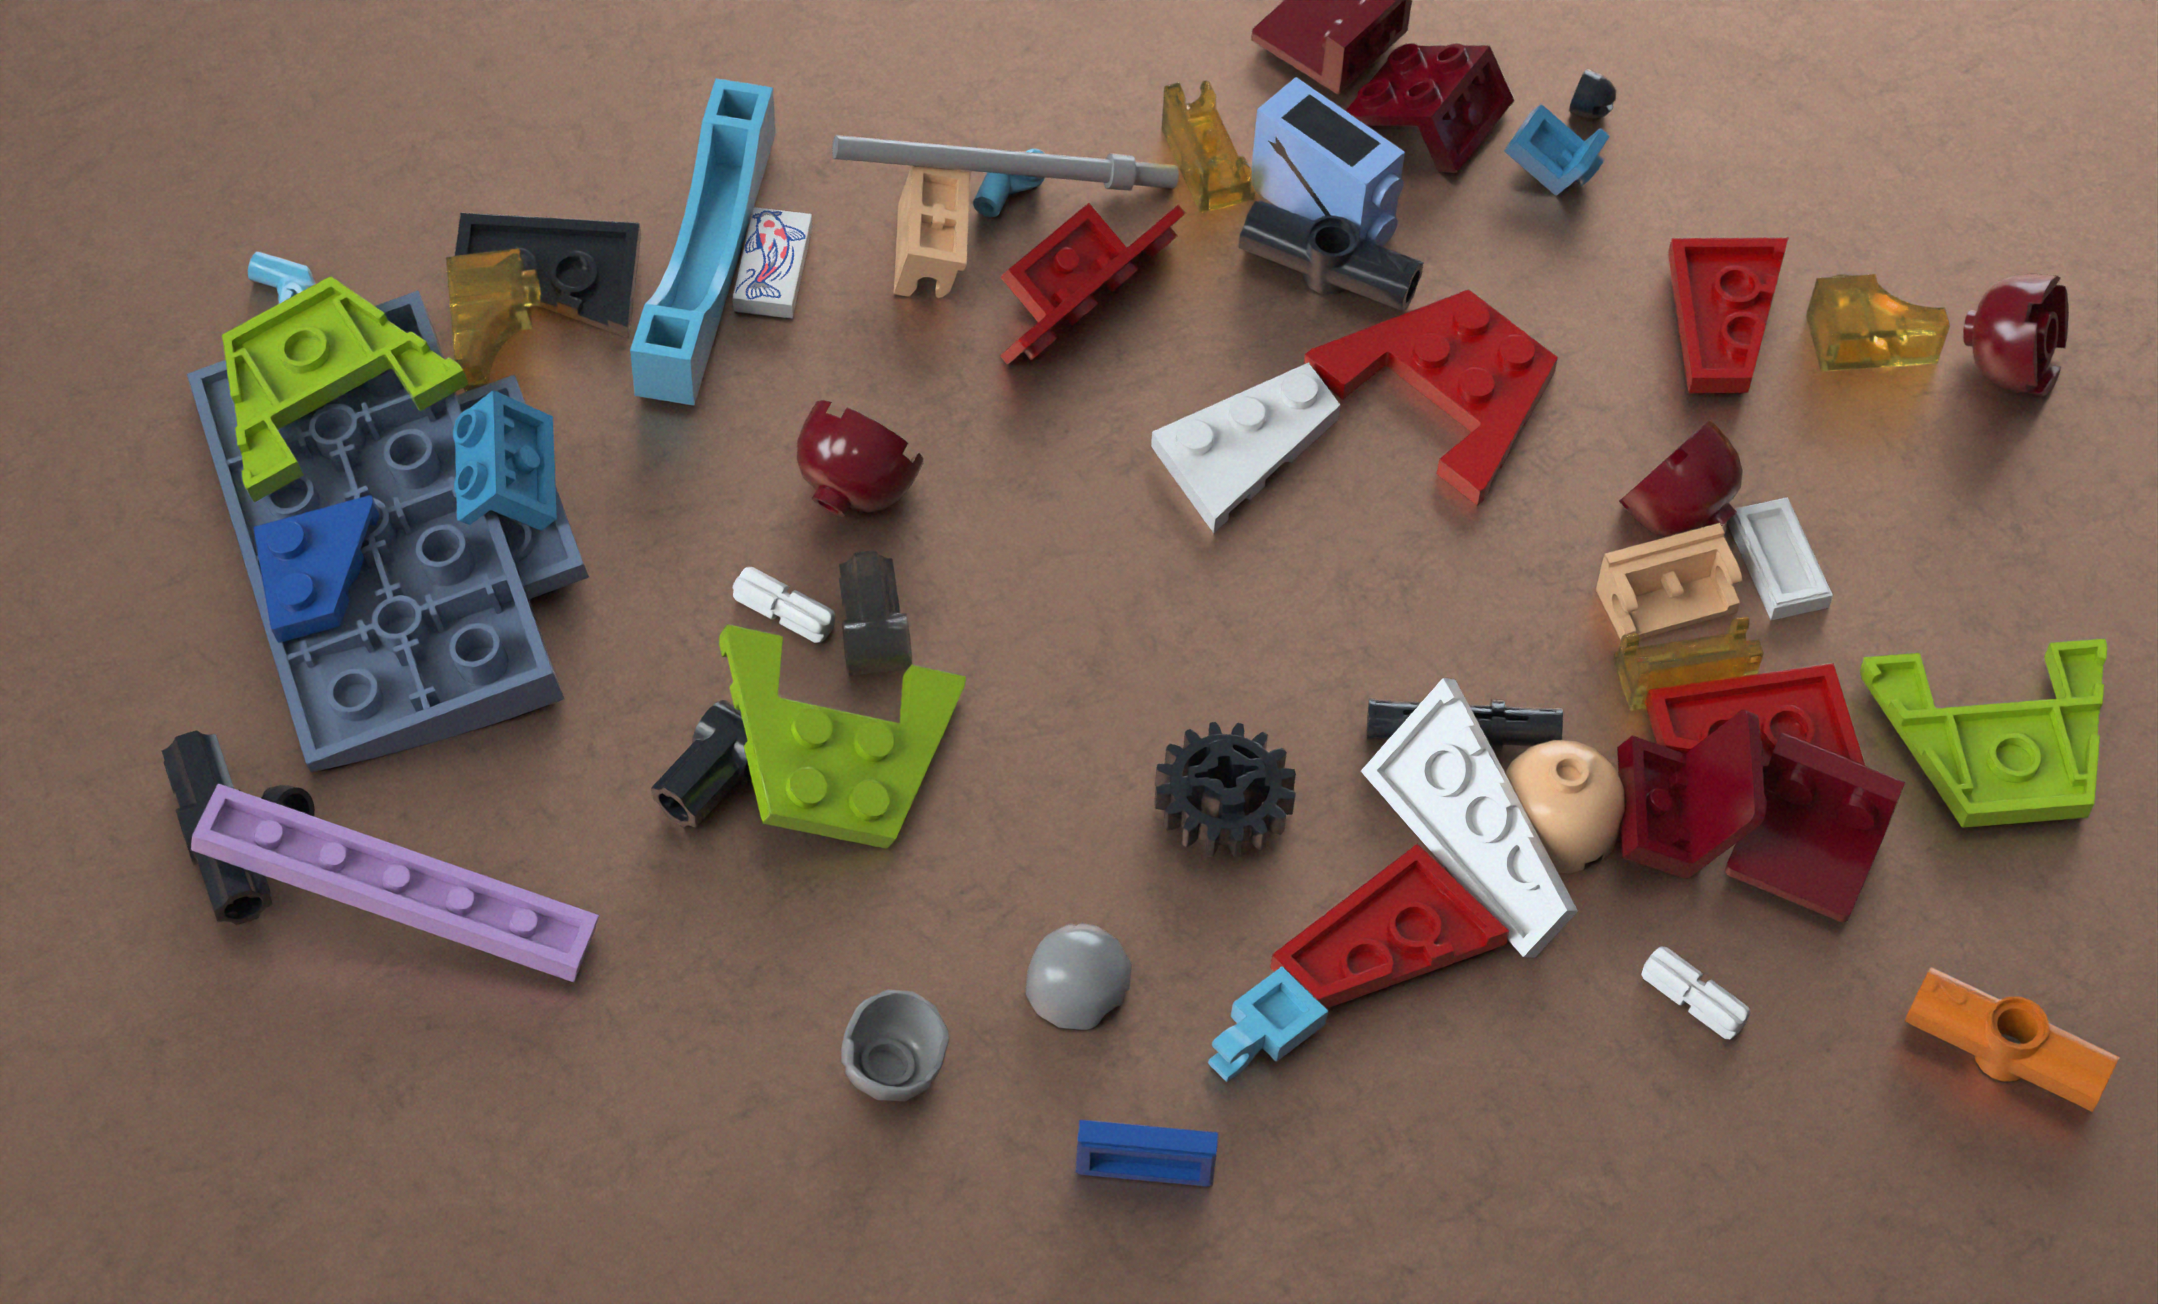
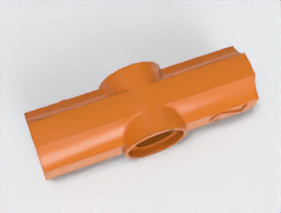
M1932 967L1927 972L1905 1018V1022L1975 1055L1978 1066L1991 1078L2003 1082L2017 1081L2023 1078L2091 1112L2097 1106L2119 1059V1056L2049 1024L2048 1017L2042 1008L2030 999L2013 996L1999 1000ZM2002 1034L2013 1036L2014 1038L2019 1040L2021 1044H2016L2008 1041L2002 1036Z

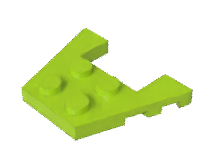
M332 276L222 334L230 396L235 405L237 426L235 427L236 438L242 454L244 470H241L242 480L253 502L304 476L297 460L278 430L379 374L392 369L419 411L469 385L463 369L457 362L449 357L445 360L430 350L428 343L412 331L406 333L388 321L383 311Z
M727 624L719 636V647L722 657L728 658L733 683L729 688L734 708L741 712L748 740L744 745V750L762 824L888 849L896 840L965 687L966 676L911 665L903 674L900 723L793 701L778 696L783 636Z
M2105 638L2049 643L2044 659L2056 699L1936 708L1920 653L1864 657L1859 671L1862 681L1962 828L2089 817L2095 804L2100 743L2098 725L2104 695V684H2102L2103 665L2107 659L2108 647Z

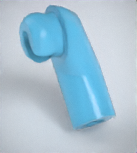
M1029 149L1026 151L1032 153L1045 154L1043 151L1039 149ZM987 172L973 200V207L985 217H996L999 215L1008 195L1034 189L1042 184L1045 177Z
M262 252L254 253L249 262L248 278L252 281L277 288L279 303L315 285L311 270L303 264Z

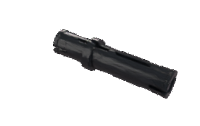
M1369 698L1367 739H1389L1421 702L1375 700V698ZM1491 699L1490 705L1469 704L1493 751H1502L1503 745L1535 746L1552 740H1562L1563 709L1561 707L1553 709L1505 706V701Z

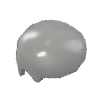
M1070 923L1045 936L1035 949L1027 971L1025 995L1037 1015L1057 1027L1079 1030L1093 1029L1106 1013L1114 1007L1122 1005L1125 992L1130 988L1132 964L1118 939L1100 927L1086 923L1077 925Z
M887 989L864 1000L855 1009L841 1046V1063L845 1066V1074L855 1088L877 1100L907 1101L930 1088L932 1081L935 1080L940 1072L949 1043L948 1029L936 1006L911 991Z

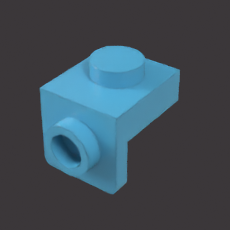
M1540 104L1529 113L1504 152L1557 196L1574 181L1583 186L1595 175L1604 162V159L1598 154L1610 135L1600 128L1584 141L1545 106Z

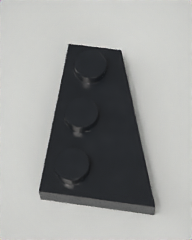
M461 213L454 258L456 276L629 339L641 242L640 224L633 222Z

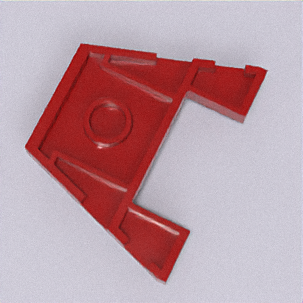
M1468 289L1315 347L1305 354L1304 364L1309 363L1327 388L1342 400L1386 366L1467 428L1471 433L1439 459L1436 474L1478 506L1484 501L1489 492L1490 484L1498 469L1502 468L1508 458L1511 446L1520 429L1528 422L1553 377L1558 357Z

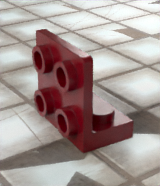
M1284 0L1252 29L1251 40L1339 95L1408 31L1412 0Z
M1409 43L1394 49L1388 55L1386 63L1370 82L1359 90L1358 96L1345 111L1365 125L1417 126L1438 172H1458L1512 105L1514 98L1490 45L1453 43L1449 45L1418 46L1417 44Z
M1781 733L1763 780L1764 794L1767 799L1765 818L1758 828L1735 844L1728 859L1725 873L1730 877L1832 919L1847 922L1890 825L1906 782Z

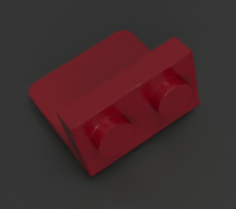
M1741 710L1686 754L1633 735L1617 747L1618 776L1625 789V812L1621 821L1622 857L1624 859L1689 879L1762 824L1767 810V799L1764 794L1763 743L1760 739L1759 717L1757 714Z

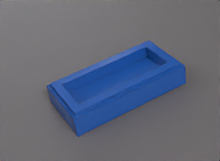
M1080 1120L1076 1173L1088 1176L1209 1187V1185L1213 1186L1218 1132Z

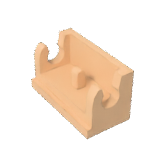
M911 166L898 203L894 294L910 297L916 290L917 281L920 278L932 277L937 280L936 297H944L950 292L958 270H965L967 264L970 172Z
M1720 523L1604 554L1596 592L1622 644L1738 612L1740 601L1732 584L1742 582V574L1724 538L1725 532Z

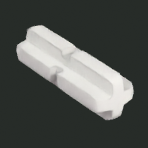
M746 567L740 576L736 578L733 584V597L736 601L772 620L777 616L781 617L779 624L814 643L824 642L829 633L832 632L835 625V612L831 608L797 590L789 594L787 592L788 585L754 567Z
M1661 946L1655 950L1644 964L1642 971L1643 979L1678 1005L1682 1006L1685 1002L1691 1005L1688 1012L1724 1039L1731 1040L1748 1021L1751 1012L1749 1007L1713 980L1704 983L1700 980L1703 973L1668 947Z

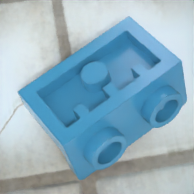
M491 391L472 407L464 410L455 421L453 429L456 455L454 491L457 501V520L471 525L481 516L492 510L541 531L557 520L553 416L497 391Z

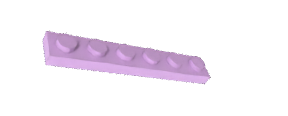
M221 784L217 785L192 835V851L574 982L598 922L599 915Z

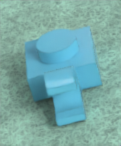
M1281 966L1233 1002L1230 1017L1237 1024L1226 1029L1214 1039L1212 1047L1218 1053L1209 1059L1208 1064L1227 1082L1240 1074L1262 1048L1277 1062L1325 1025L1328 1010Z

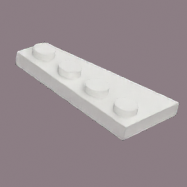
M1443 678L1365 765L1361 772L1454 879L1509 930L1508 940L1523 957L1535 958L1578 910L1455 679Z

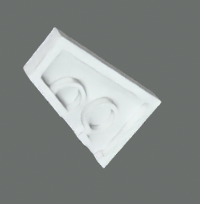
M1306 363L1153 431L1151 447L1206 524L1215 533L1228 521L1229 512L1245 498L1251 500L1265 487L1266 479L1284 462L1294 461L1339 419L1340 403L1311 365Z

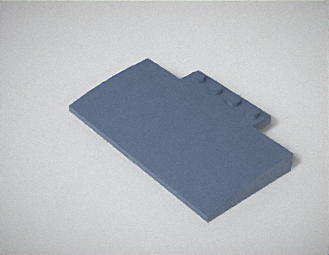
M419 290L375 306L385 313L388 321L406 333L412 331L428 343L430 350L444 358L432 321ZM224 360L187 374L304 759L310 772L373 759L441 741L564 700L529 600L589 578L557 488V520L541 531L492 510L488 511L471 525L457 520V501L454 491L456 455L453 429L455 421L464 410L472 407L493 390L526 404L515 374L457 395V392H454L424 410L419 411L394 371L389 369L279 429L280 435L297 460L304 476L256 502H253L242 480L241 470H244L242 454L237 444L235 431L237 419L235 405L230 396L226 361ZM372 495L378 507L379 519L376 526L369 525L360 550L364 556V561L357 580L349 587V603L341 626L278 643L270 627L253 527Z

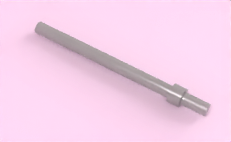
M841 135L834 136L832 145L833 159L1102 182L1106 189L1130 191L1133 185L1175 189L1179 179V170L1176 165L1136 162L1134 156L1108 154L1106 159Z

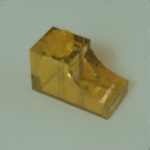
M519 248L446 257L454 359L463 369L469 385L463 388L465 392L489 384L491 368L501 347L520 330L533 329L531 306L541 305L539 280L536 269L526 270Z
M1839 274L1832 277L1817 278L1806 314L1821 371L1936 364L1939 361L1950 328L1945 307H1926L1903 301L1883 289L1878 284L1875 274L1852 276Z

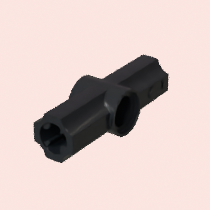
M1261 200L1259 202L1255 201L1248 212L1239 237L1240 249L1302 272L1304 282L1309 288L1318 293L1331 295L1349 290L1401 311L1403 309L1407 310L1412 301L1423 271L1424 262L1361 239L1357 227L1344 217L1334 215L1323 216L1313 221Z
M198 730L175 737L169 747L162 750L163 763L173 794H176L180 807L175 810L193 865H199L217 922L226 921L239 925L258 919L261 912L273 905L266 877L191 850L192 835L217 785L221 784L234 789L216 734H202Z

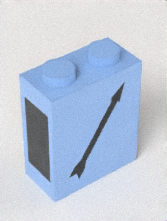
M1296 77L1257 109L1250 188L1275 206L1313 221L1323 216L1334 215L1344 217L1357 227L1361 239L1384 246L1393 236L1398 225V220L1395 217L1398 196L1404 185L1401 175L1405 152Z

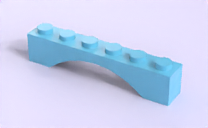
M715 79L702 120L691 188L678 239L659 287L644 305L630 349L635 396L695 405L776 135L773 87Z

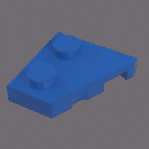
M372 495L253 527L270 627L278 643L341 626L349 603V587L357 580L364 561V556L360 550L369 525L376 526L379 519L378 507Z

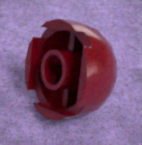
M2017 274L1994 284L1983 295L1977 311L1970 310L1966 315L1963 328L1964 344L1973 347L1975 363L1983 376L2002 389L2020 394L2046 396L2052 391L2059 377L2061 367H2049L2055 348H2066L2069 308L2066 287L2056 285L2061 279L2058 275Z
M826 400L816 401L804 422L797 440V463L802 477L816 489L812 500L825 510L841 517L846 515L848 509L862 513H872L886 510L900 501L912 486L924 464V458L921 454L918 453L911 460L903 455L908 442L882 424L848 407L841 418L826 413L832 402Z
M1710 419L1619 502L1642 526L1662 537H1669L1717 523L1723 526L1737 513L1729 502L1733 500L1742 484L1743 470L1738 453L1728 438Z

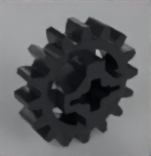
M1211 722L1209 724L1208 736L1201 738L1193 730L1188 729L1184 734L1183 748L1169 743L1166 747L1165 763L1157 764L1154 804L1155 809L1165 810L1164 828L1166 831L1182 826V845L1189 847L1198 839L1206 842V855L1212 857L1217 852L1219 845H1228L1234 858L1241 857L1243 842L1250 841L1259 850L1266 848L1268 831L1281 835L1285 830L1286 815H1292L1294 810L1296 793L1293 791L1296 773L1295 769L1285 768L1287 752L1283 748L1268 752L1266 750L1268 734L1264 732L1256 735L1252 740L1245 738L1244 725L1241 723H1236L1231 734H1222L1217 722Z

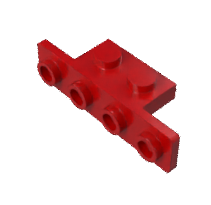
M1086 204L1000 277L1038 321L1036 325L1004 351L1000 357L1007 365L1022 352L1030 360L1034 359L1058 338L1051 329L1055 324L1065 318L1073 326L1098 304V301L1092 295L1093 292L1105 284L1112 293L1139 270L1131 261L1144 250L1152 259L1178 237L1171 226L1186 214L1185 211L1178 204L1131 245L1126 247L1091 204Z

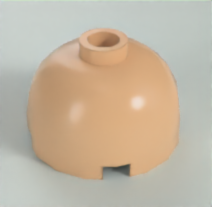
M1552 740L1528 748L1511 762L1505 774L1558 873L1571 874L1584 870L1587 862L1597 860L1602 855L1603 860L1612 853L1621 835V821L1625 812V789L1615 768L1596 749L1577 741Z

